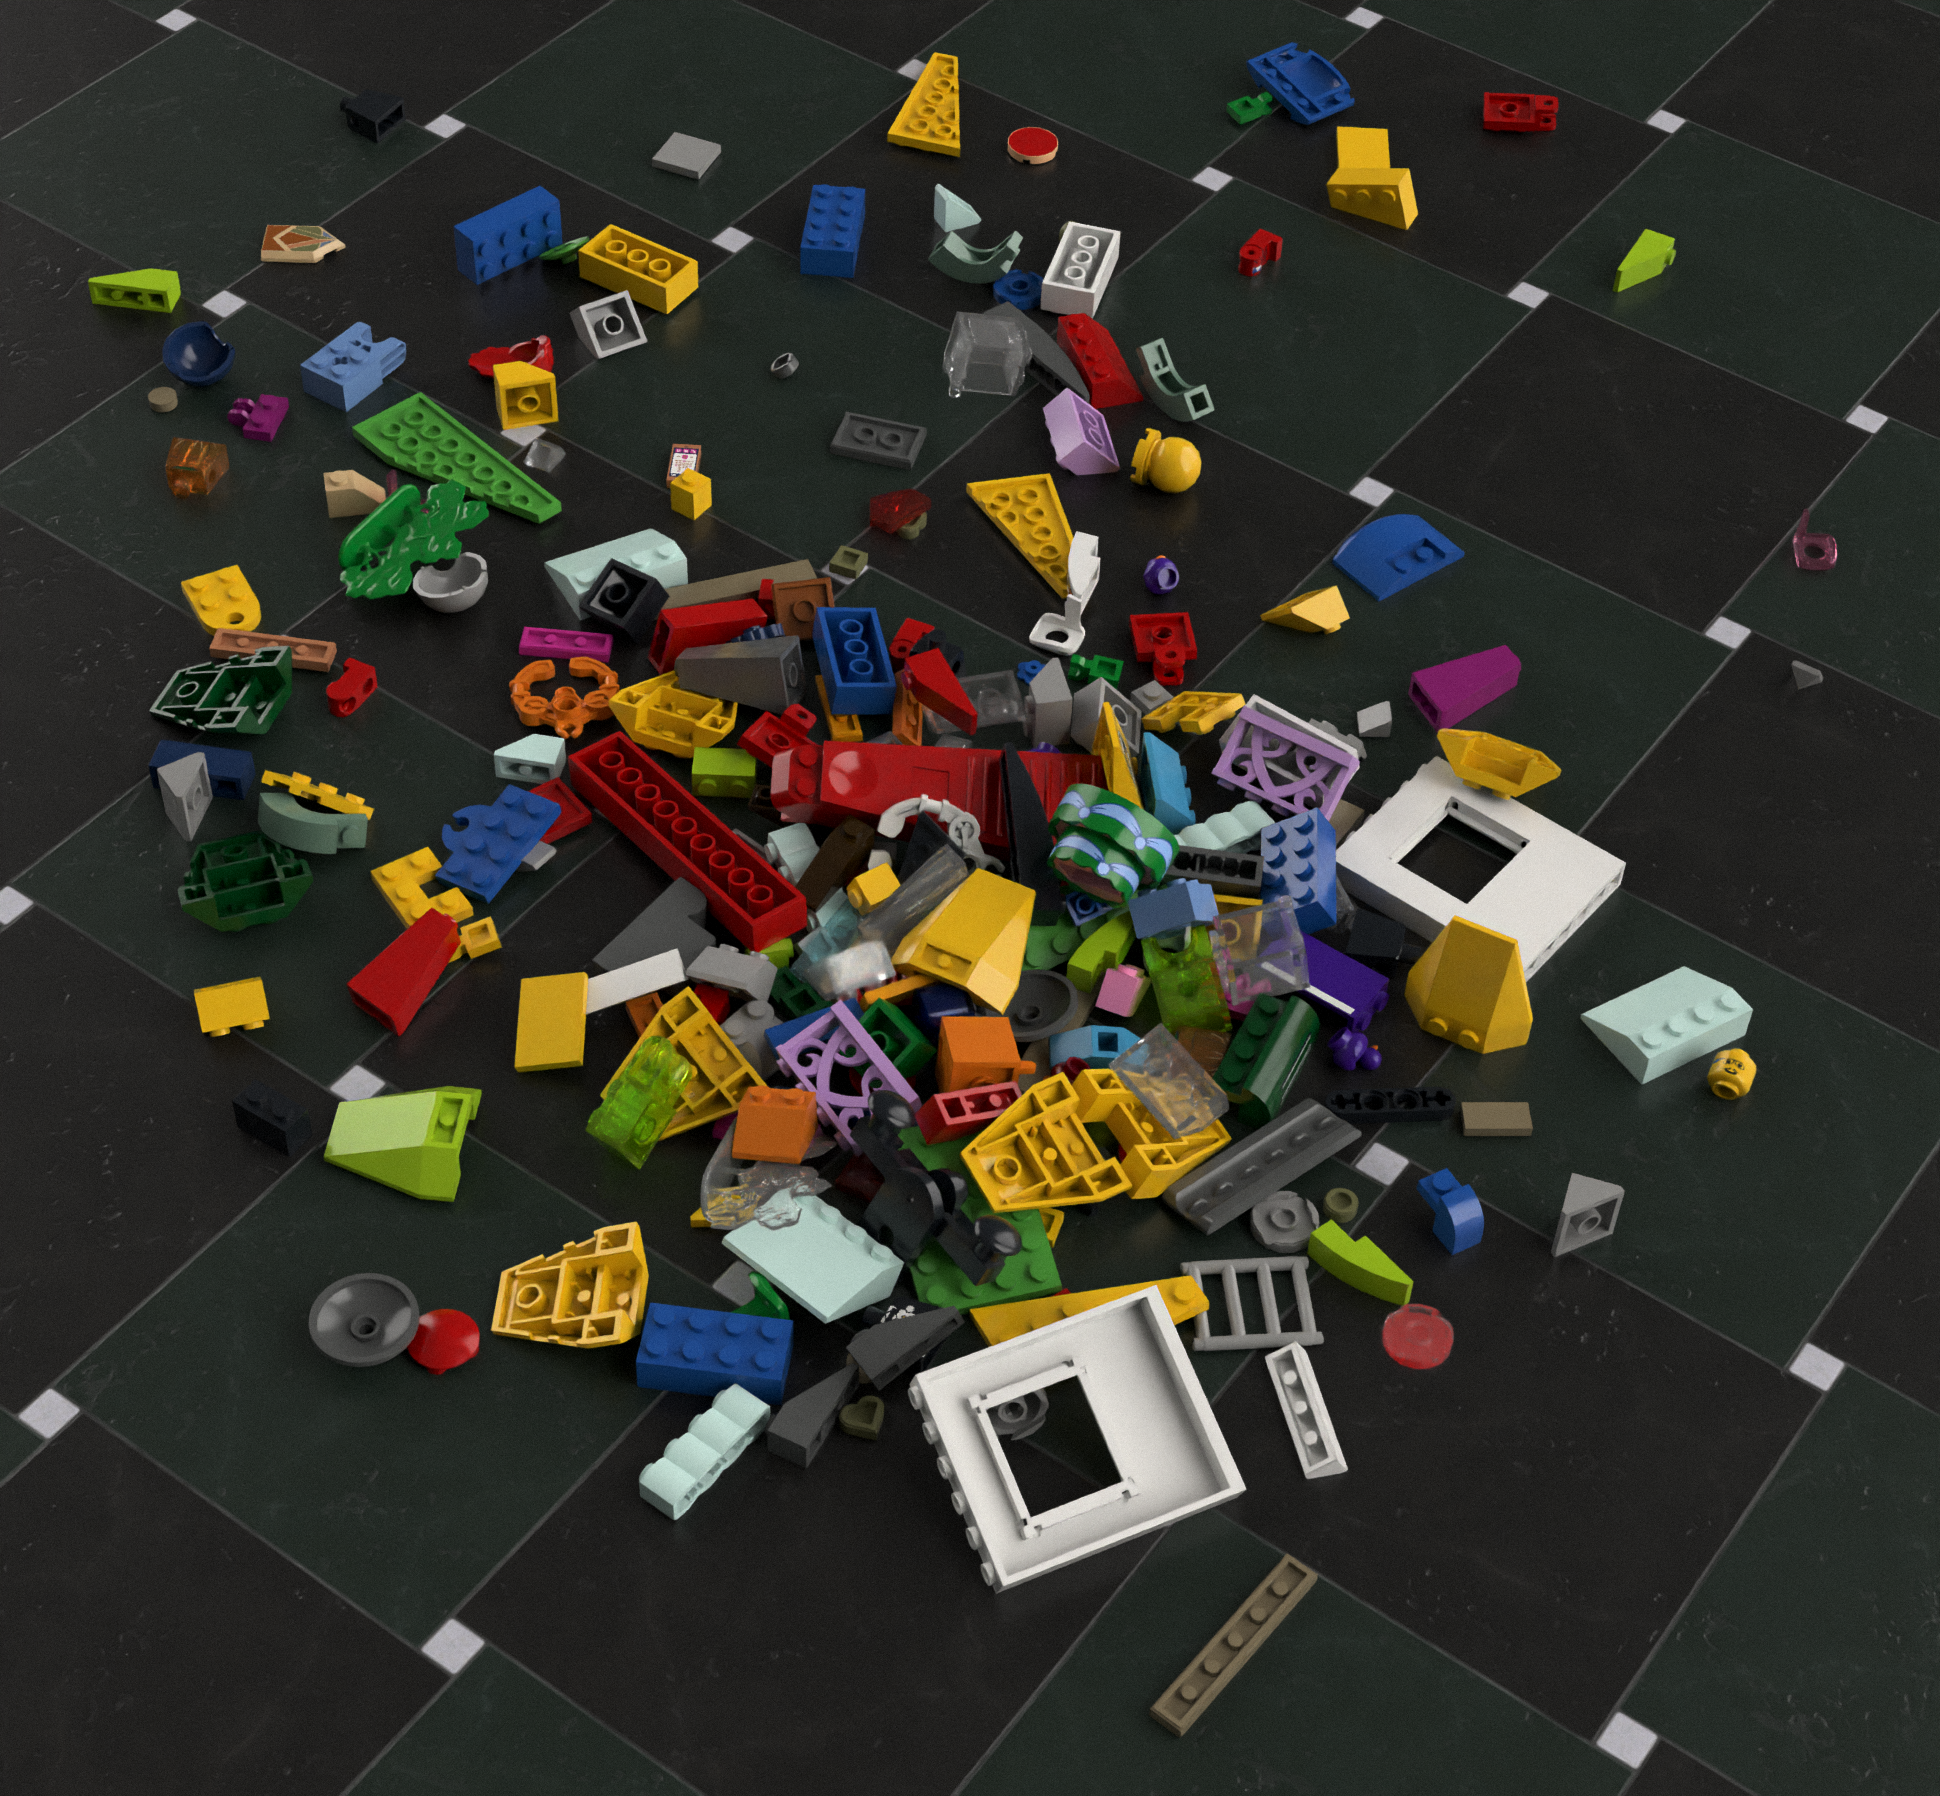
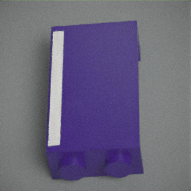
M1291 925L1281 933L1254 963L1251 985L1263 977H1268L1269 981L1274 978L1348 1019L1347 1028L1351 1032L1364 1031L1376 1010L1382 1011L1389 1000L1390 995L1387 993L1389 979Z

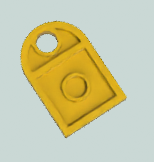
M238 565L226 567L181 582L185 597L207 633L215 636L218 628L251 632L259 625L261 620L259 601ZM234 621H241L239 624H230Z

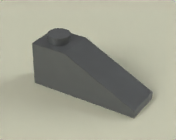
M950 1306L876 1324L869 1330L864 1329L858 1332L846 1349L880 1391L963 1325L965 1321L956 1307Z
M851 1363L787 1401L777 1415L772 1414L765 1427L768 1451L807 1469L838 1420L840 1410L849 1403L859 1387V1365Z

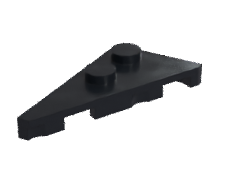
M924 810L919 813L897 878L903 891L894 901L889 903L881 925L882 930L887 932L902 920L967 856V853Z

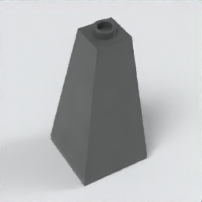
M799 635L686 648L676 658L674 664L675 675L679 677L680 688L778 714H783L790 705L798 704L807 693Z

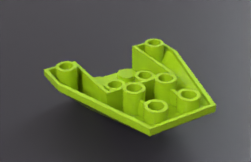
M444 1086L339 1102L323 1156L324 1161L419 1199L454 1202L461 1176L459 1154L468 1119L475 1120L482 1091L481 1089Z

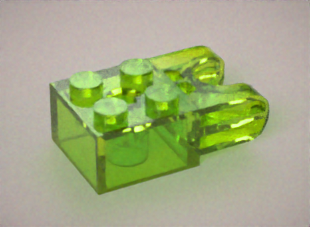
M1204 924L1191 927V942L1189 946L1177 953H1169L1161 949L1156 937L1141 940L1168 1046L1172 1044L1177 1030L1179 1033L1177 1044L1192 1040L1197 1030H1199L1196 1033L1198 1036H1195L1194 1039L1232 1030L1228 1005Z
M662 1036L649 1037L643 1042L620 1078L610 1085L606 1099L600 1108L591 1114L585 1131L607 1151L635 1168L640 1169L677 1113L673 1105L692 1077L691 1064L686 1058L676 1053L675 1047Z

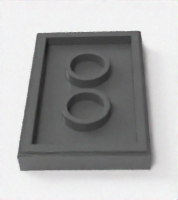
M846 412L831 442L830 454L911 470L926 438L927 428Z

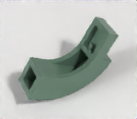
M1015 230L998 246L992 249H978L968 245L951 231L936 244L928 260L940 271L957 280L978 284L993 282L1008 273L1015 257L1020 252L1018 247L1023 237Z
M1163 338L1136 348L1145 373L1140 376L1141 381L1153 402L1170 418L1181 422L1192 421L1215 410L1206 384L1191 386L1180 378L1173 366Z
M289 792L260 793L259 826L269 838L282 845L322 854H336L337 848H365L368 823L366 814H324L313 812L298 805L293 794Z

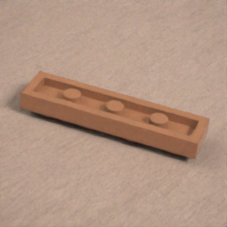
M224 628L217 629L209 647L211 657L228 659L229 656L238 654L240 659L256 655L255 649L262 647L290 646L293 668L329 672L337 653L336 643Z

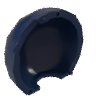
M205 321L187 323L175 329L166 338L162 349L163 362L172 376L178 381L193 387H207L223 379L232 369L236 356L235 347L228 341L226 344L223 343L213 328Z

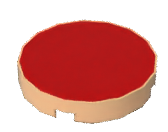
M1021 128L1014 131L1008 137V152L1011 157L1019 162H1023L1024 159L1030 160L1029 164L1046 163L1052 160L1058 151V139L1056 136L1042 128Z

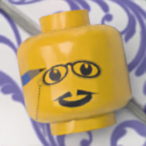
M1733 1048L1718 1052L1707 1075L1708 1084L1711 1086L1714 1094L1723 1099L1734 1100L1745 1096L1754 1080L1756 1065L1749 1058V1055L1741 1049Z

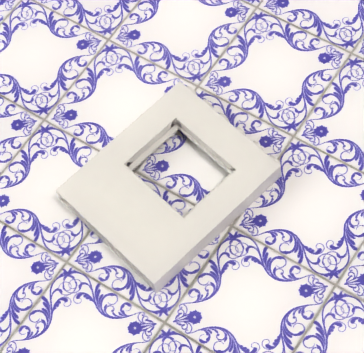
M1436 756L1427 765L1423 764L1410 781L1406 780L1392 798L1388 797L1383 802L1380 810L1374 815L1370 814L1365 819L1363 826L1356 832L1352 831L1347 836L1344 844L1338 849L1336 848V885L1395 921L1404 924L1407 928L1431 942L1436 939L1454 915L1516 939L1518 941L1525 981L1527 982L1619 887L1626 863L1512 798L1507 800L1492 794L1493 789L1482 785L1480 789H1475L1462 784L1463 779L1455 775L1450 763ZM1456 803H1458V810L1454 809ZM1448 814L1517 853L1468 904L1397 864ZM1523 841L1527 844L1524 848H1522Z
M1157 1285L916 1374L909 1384L911 1388L908 1389V1395L911 1404L915 1410L920 1409L925 1421L922 1424L926 1440L930 1445L934 1444L938 1452L937 1465L940 1474L945 1480L949 1479L954 1491L951 1494L954 1508L959 1515H964L969 1527L966 1528L968 1542L973 1550L978 1549L983 1564L980 1565L983 1578L988 1586L993 1585L996 1594L1235 1499L1247 1490ZM1077 1376L1122 1482L1030 1517L986 1410ZM978 1407H979V1410H980V1412H981L980 1414L977 1413V1408H978ZM1024 1519H1026V1522H1027V1524H1028V1525H1026V1526L1024 1525V1522H1023Z

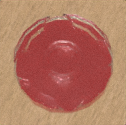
M1406 1304L1399 1307L1398 1311H1395L1393 1314L1391 1312L1386 1317L1381 1334L1383 1347L1391 1358L1403 1366L1413 1369H1430L1440 1365L1449 1357L1454 1342L1453 1326L1449 1320L1446 1322L1441 1317L1442 1313L1433 1307L1423 1304Z

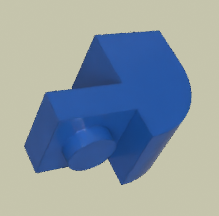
M1447 1168L1418 1180L1417 1191L1436 1213L1432 1231L1450 1254L1454 1255L1480 1243L1484 1230V1216L1479 1200L1471 1186L1467 1184L1462 1187Z

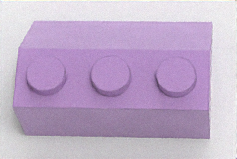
M1068 388L1043 407L1046 418L1045 425L1051 434L1050 442L1057 454L1055 458L1064 470L1069 469L1078 476L1117 472L1120 469L1103 414Z

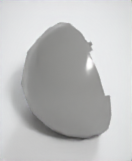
M465 552L459 554V558H455L453 566L445 571L436 570L432 565L422 566L413 579V589L418 597L435 611L444 613L464 611L475 605L485 593L488 584L487 563L480 555Z

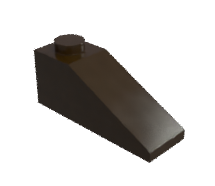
M851 814L830 833L795 886L806 897L807 908L814 913H817L869 859L871 849H874L876 830Z

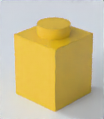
M687 468L670 483L672 510L695 520L712 506L710 478Z
M888 862L855 877L846 890L848 891L847 895L851 905L856 909L858 908L860 914L864 916L894 901L903 891V888Z

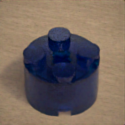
M947 983L921 987L913 991V1006L919 1005L918 1016H914L915 1025L936 1049H938L942 1016L976 1017L974 1011L967 1008L965 1001L967 1000V991Z

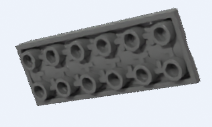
M1307 1098L1170 1185L1162 1196V1202L1208 1236L1361 1137V1131L1345 1120L1338 1118L1316 1100Z

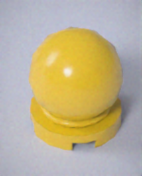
M1146 428L1145 434H1148L1146 440H1139L1131 466L1136 467V473L1130 476L1131 482L1145 485L1148 479H1150L1154 487L1165 493L1176 494L1190 488L1200 475L1201 459L1198 450L1191 442L1184 438L1168 437L1161 440L1160 431Z

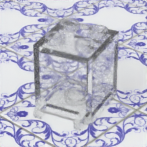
M957 311L943 355L944 361L942 365L944 373H947L951 383L948 391L952 398L958 397L961 391L1016 396L1019 385H1022L1024 382L1026 363L1029 364L1032 357V349L1028 347L1026 340L1027 332L1023 330L1020 318Z
M1285 895L1275 902L1212 916L1214 930L1209 931V937L1213 948L1211 949L1213 961L1220 973L1219 981L1223 995H1230L1233 1006L1255 1001L1259 993L1273 997L1310 988L1304 939L1300 933L1290 896Z

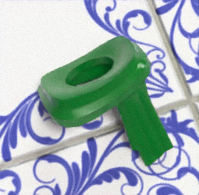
M752 1271L749 1273L748 1276L754 1289L755 1299L730 1313L790 1320L786 1304L773 1290L766 1278L759 1272Z

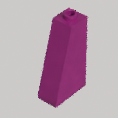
M1507 645L1496 647L1413 672L1408 695L1438 733L1440 729H1449L1515 687L1519 672L1521 671V662Z

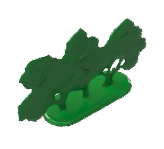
M453 479L447 483L431 485L427 490V500L421 505L420 492L416 486L412 484L401 486L343 540L339 549L338 560L339 565L344 570L340 574V581L347 586L345 596L357 598L364 595L369 599H375L386 595L404 594L408 591L413 579L410 564L414 561L419 560L424 564L437 562L440 558L446 560L459 558L462 543L455 537V532L472 529L485 520L489 515V510L486 509V502L472 500L464 503L463 498L466 487ZM426 508L429 509V512L423 513L420 510ZM394 538L393 542L385 547ZM386 551V554L380 556L378 552ZM375 556L378 558L379 565L376 568H371L369 561ZM363 566H366L367 570L365 572L360 570Z

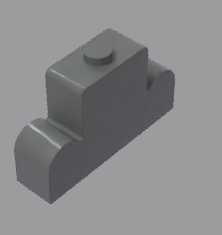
M680 876L592 959L594 977L677 948L685 971H687V968L707 946L716 948V938L704 929L708 922L705 894ZM688 978L687 981L663 988L662 990L675 997L692 984L693 981Z

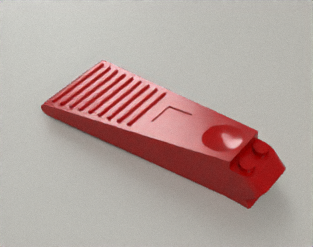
M824 741L823 746L801 745L777 752L774 755L771 801L775 809L781 812L782 821L817 824L836 828L851 814L876 830L875 836L889 838L877 831L881 814L896 803L921 797V794L928 795V799L940 802L943 799L948 800L950 804L963 812H968L975 816L980 825L978 839L984 854L999 860L1010 861L999 757L1002 750ZM1017 751L1040 797L1048 823L1070 785L1088 784L1109 791L1101 755ZM925 811L948 834V822L945 820L940 822L937 820L938 814ZM918 815L906 817L902 831L895 838L890 839L910 842ZM1052 836L1053 844L1055 847L1057 840L1054 836Z

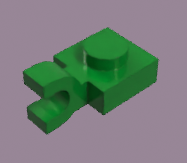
M1264 92L1254 99L1245 96L1227 103V113L1240 125L1257 119L1261 115L1271 114L1272 109L1266 103L1272 101V96L1268 92Z
M1073 654L1067 679L1078 681L1086 676L1088 677L1087 683L1091 684L1102 677L1117 690L1124 661L1094 655L1093 660H1088L1080 655Z

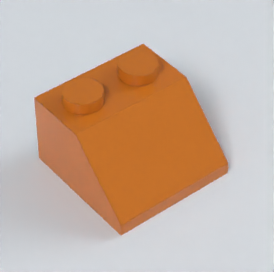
M764 1085L749 1086L739 1104L732 1158L800 1164L818 1129L816 1092L803 1091L798 1088L786 1090L769 1088Z

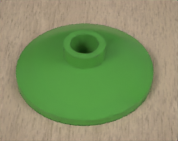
M589 236L559 245L542 253L539 257L541 260L561 259L562 264L572 262L577 259L575 253L590 240Z

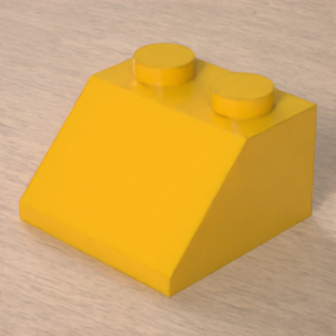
M522 361L493 365L496 407L503 430L558 421L554 373Z
M260 976L194 990L202 1033L209 1032L210 1037L229 1034V1027L243 1025L244 1030L263 1027V1020L270 1019Z

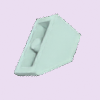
M532 734L495 750L494 753L496 777L544 784L556 777L560 778L566 762L564 738Z

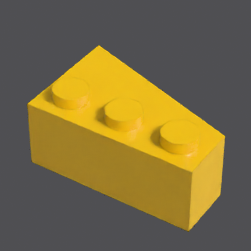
M1337 168L1326 184L1330 205L1333 208L1408 230L1418 215L1409 168Z

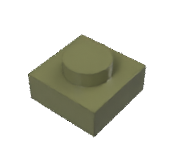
M841 545L829 563V572L856 580L868 562V553Z

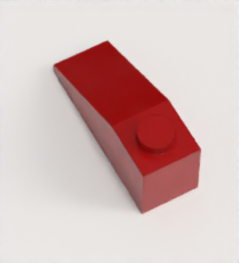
M936 648L905 658L904 672L901 673L904 687L907 690H911L915 699L967 734H976L978 714L940 649Z
M1012 1081L934 1094L915 1113V1118L927 1145L954 1141L986 1129L1020 1098L1022 1093L1017 1082Z

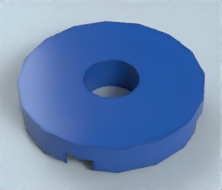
M1010 270L1005 276L995 280L993 296L998 303L1003 304L1009 301L1019 310L1034 308L1041 304L1043 278L1031 271L1025 274L1022 273V270Z

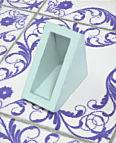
M940 184L936 185L934 219L944 232L979 224L982 219L971 205Z

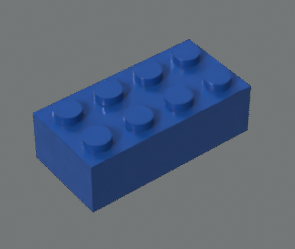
M826 184L813 185L800 247L801 274L854 277L865 218V189L836 187Z
M541 186L453 226L458 271L476 285L563 244L560 200Z
M817 607L812 637L831 714H891L897 685L876 608Z
M1318 807L1262 828L1261 856H1264L1261 881V900H1263L1260 922L1275 940L1289 925L1306 934L1335 925L1336 830Z
M650 1303L636 1359L637 1385L641 1388L716 1397L721 1390H727L732 1385L738 1384L766 1404L782 1405L793 1350V1320Z

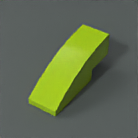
M1130 911L1117 916L1101 926L1073 954L1067 963L1066 978L1073 983L1076 989L1090 994L1102 972L1106 973L1107 968H1118L1119 964L1123 962L1137 937Z
M1332 1219L1311 1232L1307 1254L1328 1272L1358 1290L1382 1300L1402 1306L1409 1303L1414 1281L1366 1235L1355 1242Z

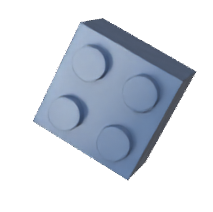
M1185 878L1176 879L1166 883V889L1158 891L1157 889H1145L1137 893L1138 898L1128 902L1137 939L1165 940L1184 934L1186 927L1189 926L1192 928L1191 931L1221 922L1211 884H1201L1197 879L1186 881Z

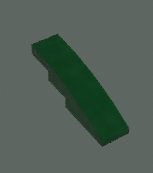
M786 965L777 970L769 1000L788 1021L833 1005L828 998L822 1001L807 981L801 984Z

